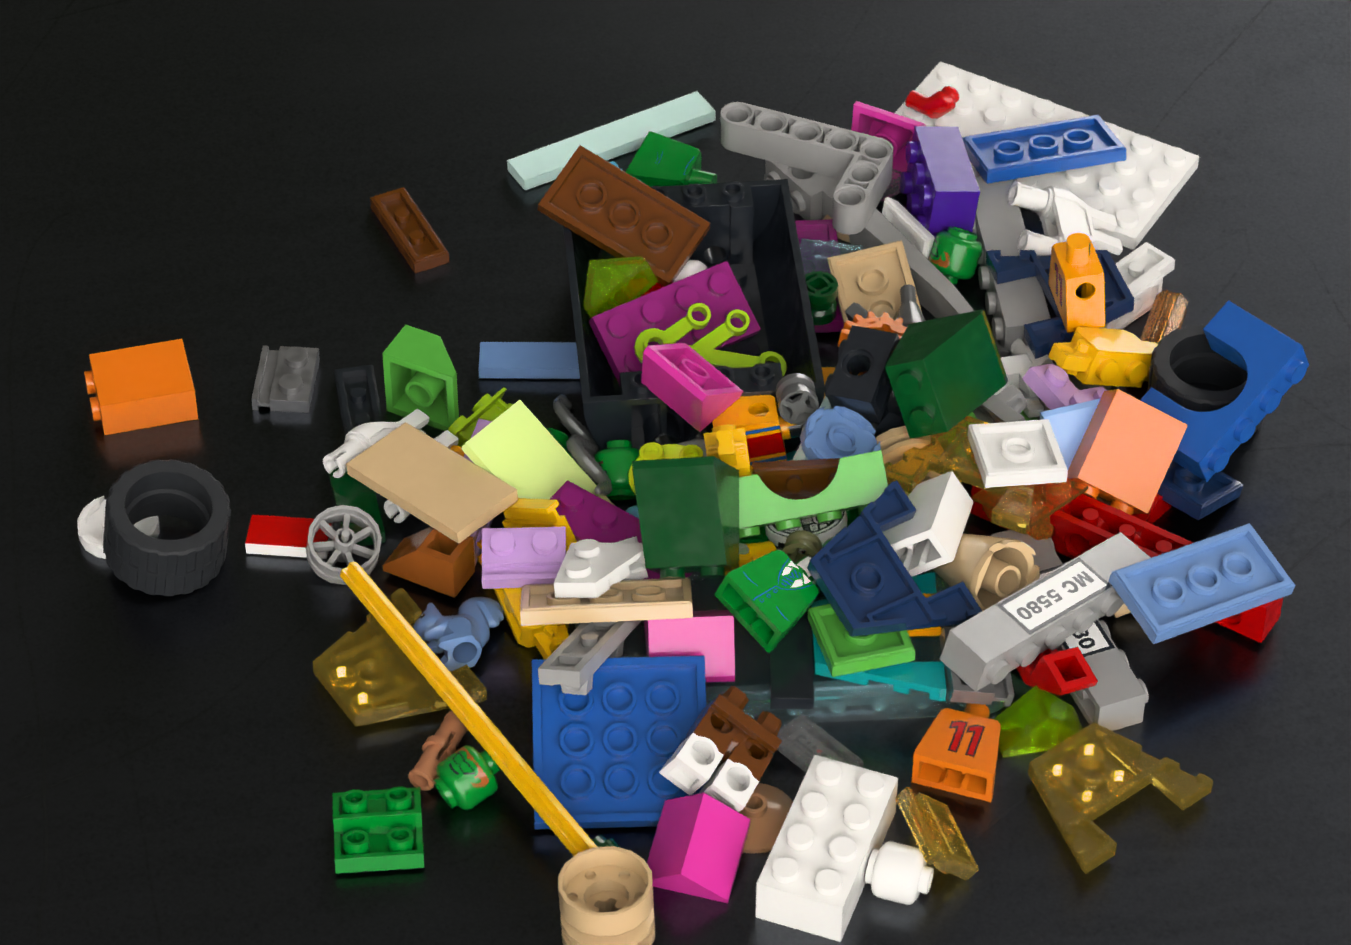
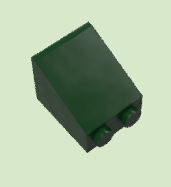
M984 309L909 324L885 365L910 439L948 432L1008 382Z
M714 456L632 461L646 569L660 574V579H685V573L700 572L701 578L716 579L724 578L725 571H732L738 568L739 470Z

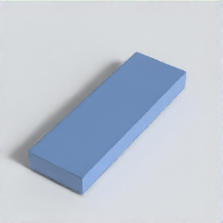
M480 342L479 378L580 379L576 342Z

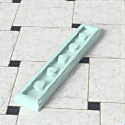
M696 91L507 160V169L526 191L555 180L579 145L607 161L639 149L649 131L670 138L715 121L716 111Z

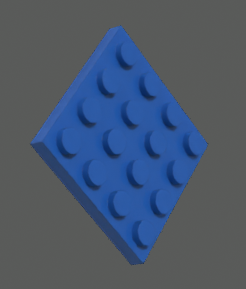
M705 656L607 658L594 672L592 689L587 695L562 693L561 684L553 686L539 685L538 668L546 659L532 660L534 772L581 828L657 827L665 800L690 796L659 772L667 760L675 753L701 711L706 707ZM701 786V787H700L694 794H692V795L699 794V792H700V790L702 789L703 786ZM534 810L535 829H550Z

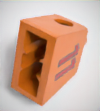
M967 703L963 712L949 708L942 709L914 751L911 782L991 802L994 792L1001 724L997 720L989 718V708L984 704Z

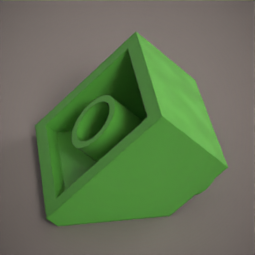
M405 324L382 353L386 410L406 417L418 408L430 417L426 425L446 431L459 418L456 370L440 336Z

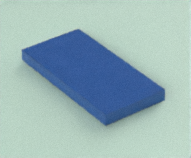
M1099 115L962 138L970 162L986 184L1126 161L1127 153L1125 146Z

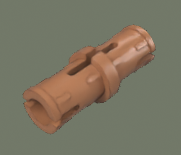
M453 711L446 713L435 735H431L426 739L422 746L423 754L408 774L410 783L415 787H420V790L429 791L433 788V780L437 778L436 766L457 751L456 747L466 731H468Z

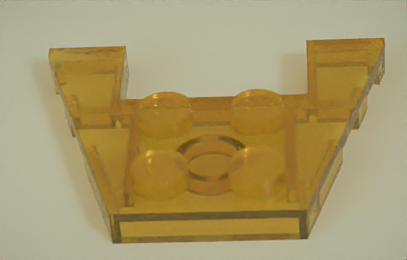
M967 416L948 432L933 435L931 443L921 449L913 447L904 452L903 460L894 465L890 462L884 464L888 485L897 480L902 489L908 493H911L917 484L921 483L929 471L939 474L953 471L960 482L984 489L989 494L1002 496L992 510L991 523L1024 535L1028 532L1036 484L985 488L967 435L969 425L986 424L988 422Z
M402 587L390 595L391 602L408 623L414 626L422 612ZM371 613L366 616L367 622L354 633L348 631L313 661L315 676L355 726L450 709ZM467 665L451 672L476 703L487 700L486 687Z
M1094 722L1029 762L1028 775L1081 870L1086 874L1116 855L1117 843L1100 829L1093 820L1149 784H1153L1180 809L1185 810L1212 792L1213 780L1202 773L1195 777L1180 770V763L1168 757L1159 760L1141 751L1142 745Z

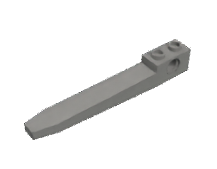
M766 160L764 180L788 179L794 213L799 214L805 220L824 219L827 214L832 218L833 192L840 179ZM875 209L866 227L861 232L849 235L850 243L857 250L902 240L919 303L936 318L974 311L957 288L877 209Z

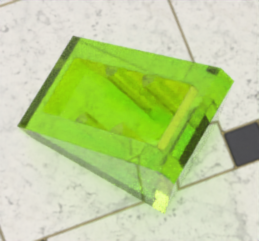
M642 256L589 260L583 308L591 319L593 316L641 297L658 280L648 262Z
M1037 685L994 718V720L1001 724L999 748L1003 758L1086 744V736L1075 708L1051 693L1039 689Z

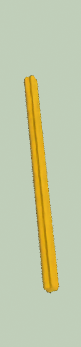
M350 562L346 568H343L340 572L342 580L570 853L575 856L577 853L597 847L358 562Z

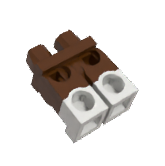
M731 686L722 695L719 694L701 711L686 737L659 773L688 795L694 794L703 786L699 794L706 793L733 810L740 812L746 806L770 763L773 753L782 742L777 737L782 721L766 711L758 714L755 720L743 712L744 707L749 701L747 695L736 686Z

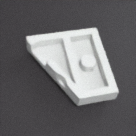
M593 539L571 543L554 580L555 598H598L608 591L611 585L621 582L630 575L629 565L633 562L645 564L642 543H599Z

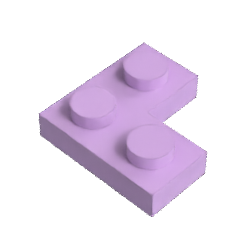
M1054 363L1030 367L1022 378L1050 410L1100 399L1103 392L1107 391L1103 386L1078 390L1069 380L1066 371Z

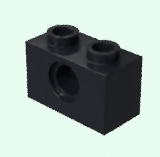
M852 325L847 340L844 339L839 346L838 363L833 374H829L825 383V396L828 398L832 409L834 406L846 407L859 413L867 421L880 423L892 392V386L885 365L900 341L897 333ZM867 371L866 373H864V374H862V375H858V374L861 373V372Z

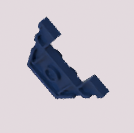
M1001 250L986 251V264L997 284L1035 276L1057 316L1051 319L1024 324V338L1035 359L1049 354L1054 343L1071 342L1075 332L1067 333L1049 287L1051 256H1037L1035 250H1020V256H1001ZM1095 250L1104 271L1105 324L1133 311L1134 297L1108 250ZM1080 285L1076 290V295L1081 298L1082 287Z
M897 480L889 484L879 498L869 503L862 510L859 517L847 528L844 527L809 561L807 567L850 637L957 625L982 612L963 581L925 598L883 532L913 519L916 513L914 505Z

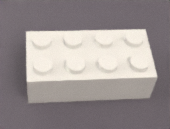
M814 755L757 881L756 918L841 942L865 886L866 869L872 850H880L896 813L898 778Z

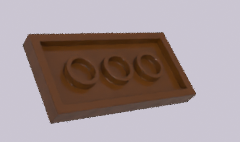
M579 145L538 204V211L664 287L675 281L709 231L711 224Z

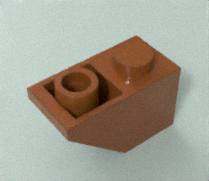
M430 526L404 538L383 564V571L455 598L475 572L473 537L469 536L458 544Z

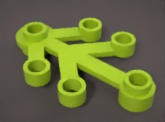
M695 303L690 306L685 317L665 331L657 328L644 330L639 334L634 345L635 355L641 363L643 362V352L649 342L654 341L660 345L674 344L693 329L700 330L705 328L711 318L709 307L703 303ZM740 309L729 312L723 324L693 345H689L715 367L745 368L753 367L766 361H773L781 364L782 376L786 373L787 366L784 358L773 351L764 352L758 357L715 350L731 337L740 336L746 332L750 319L748 314ZM692 312H701L705 320L696 321L692 317ZM739 318L743 322V327H734L730 319Z

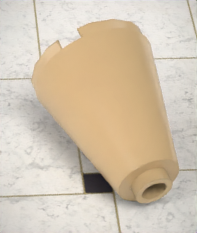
M965 533L962 534L954 560L932 569L950 587L963 581L982 611L1038 580L1040 577V568L1034 564L1032 555L1036 554L1033 548L1024 542L1010 538Z

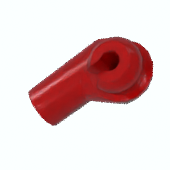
M945 86L941 91L936 92L930 97L912 90L907 96L905 104L907 107L929 118L937 119L951 112L956 106L955 103L959 101L960 96L959 92L952 86Z

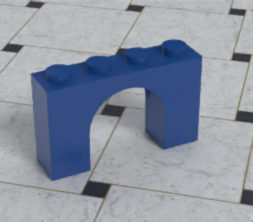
M1229 300L1203 330L1211 350L1248 373L1246 384L1240 395L1227 406L1209 412H1196L1186 409L1152 387L1140 400L1188 425L1172 460L1206 482L1215 473L1225 468L1232 453L1241 443L1247 442L1252 437L1260 421L1278 407L1282 396L1293 384H1297L1303 379L1309 367L1306 354L1300 343Z

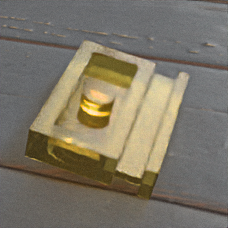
M906 787L895 797L927 864L931 865L933 863L940 872L944 874L950 873L964 880L970 879L979 870L946 804L920 792L915 796L909 787Z

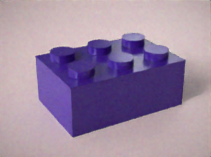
M915 126L912 141H907L906 144L907 172H902L900 177L901 193L907 196V211L934 237L939 231H947L949 226L973 232L980 190L959 128Z

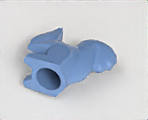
M472 597L461 604L458 609V615L443 616L433 603H428L426 610L416 620L413 628L424 641L429 642L427 645L434 653L444 652L445 655L440 661L449 671H454L476 665L481 656L482 648L490 638V628L499 626V622L504 620L502 606L497 601L488 597Z

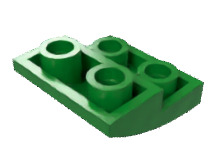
M393 787L369 791L354 789L333 793L334 861L336 874L424 868L420 787Z

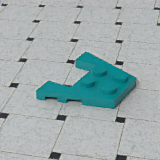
M925 573L912 577L922 594L937 593L935 573ZM827 599L813 602L811 607L830 603ZM812 630L815 675L868 686L869 680L893 685L894 692L909 695L910 689L930 693L929 699L946 701L945 669L942 661L906 662L832 677Z

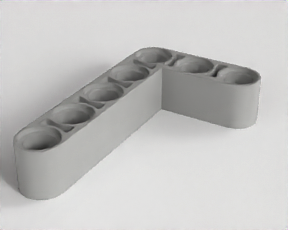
M731 102L721 109L720 141L725 149L840 179L833 192L832 225L834 229L842 234L851 235L861 232L866 227L892 180L893 146L888 140L743 102Z

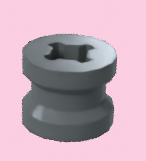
M800 373L786 375L777 383L775 394L780 416L786 422L797 425L804 424L808 417L819 409L815 385L810 377ZM796 394H800L799 396L795 397L793 400L790 399V397H792V396H794V395H796Z

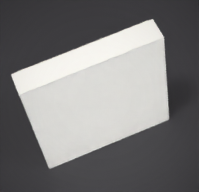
M1049 419L971 424L968 426L967 437L985 488L1067 481L1068 470Z

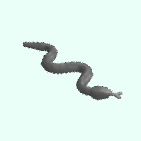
M559 395L553 401V409L557 418H559L560 422L571 434L566 442L567 449L579 466L597 483L594 490L595 493L606 496L612 491V483L605 470L602 469V466L593 457L599 451V447L589 430H586L582 422L578 421L577 417H574L573 413L570 412L571 409H574L571 400L565 395Z

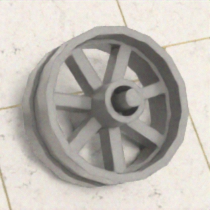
M339 505L329 507L316 516L309 527L305 552L308 563L317 576L330 583L347 585L340 577L342 568L333 567L337 561L346 562L348 566L350 562H354L352 553L365 557L369 560L362 564L361 567L370 575L378 562L382 537L378 524L370 514L358 507ZM343 521V528L337 531L328 524ZM354 523L363 529L354 533L349 528V524ZM321 529L332 541L313 542L317 531ZM370 536L374 544V550L357 545L356 543ZM332 551V555L327 562H324L316 552Z

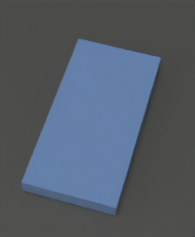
M1250 523L1112 571L1108 580L1153 644L1291 595L1296 586Z

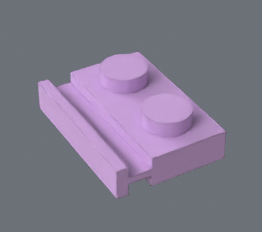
M566 527L482 528V589L522 588L524 585L554 584V580L566 555Z

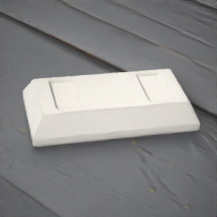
M886 197L882 215L928 259L935 237L898 201Z

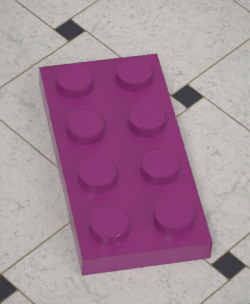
M727 261L593 316L588 321L619 385L621 372L642 371V363L638 360L634 351L635 341L639 334L651 328L665 331L685 317L690 306L695 303L707 305L711 311V318L705 328L700 330L693 329L676 343L693 345L723 324L729 312L735 309L745 311L749 316L750 324L744 334L731 337L715 350H721L754 336L761 330ZM692 312V317L696 321L705 320L701 312ZM739 318L730 319L734 327H743V322ZM652 341V342H649V343H648V346H649V345H660V344L657 343V342Z

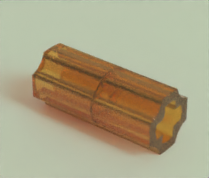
M1164 290L1156 295L1140 337L1141 341L1158 343L1162 337L1169 335V332L1181 329L1188 301L1181 293Z

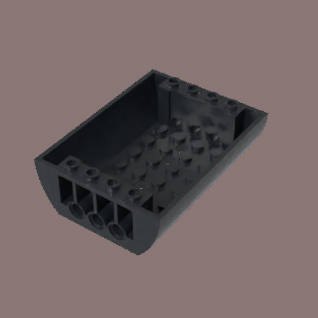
M788 179L652 186L651 188L711 223L709 231L689 260L701 261L707 268L727 261L761 328L756 335L725 347L721 351L758 357L764 352L773 351L784 358L787 366L784 376H782L781 364L773 361H766L765 363L745 368H730L727 366L715 368L744 391L741 396H774L779 416L780 412L775 394L777 383L786 375L793 373L804 374L814 382L820 407L824 400L825 384ZM563 226L584 417L594 441L603 450L607 449V442L613 440L631 441V448L640 449L649 442L665 445L678 444L693 439H704L703 433L712 432L713 423L711 422L701 432L697 431L652 393L646 385L641 383L642 371L621 372L619 385L588 321L593 316L614 308L613 274H630L620 268L618 258ZM644 275V276H636V277L651 279V278H649V277L646 276V275ZM796 394V395L790 397V399L793 400L795 397L799 396L800 394ZM800 437L784 440L786 454L792 452L801 443Z

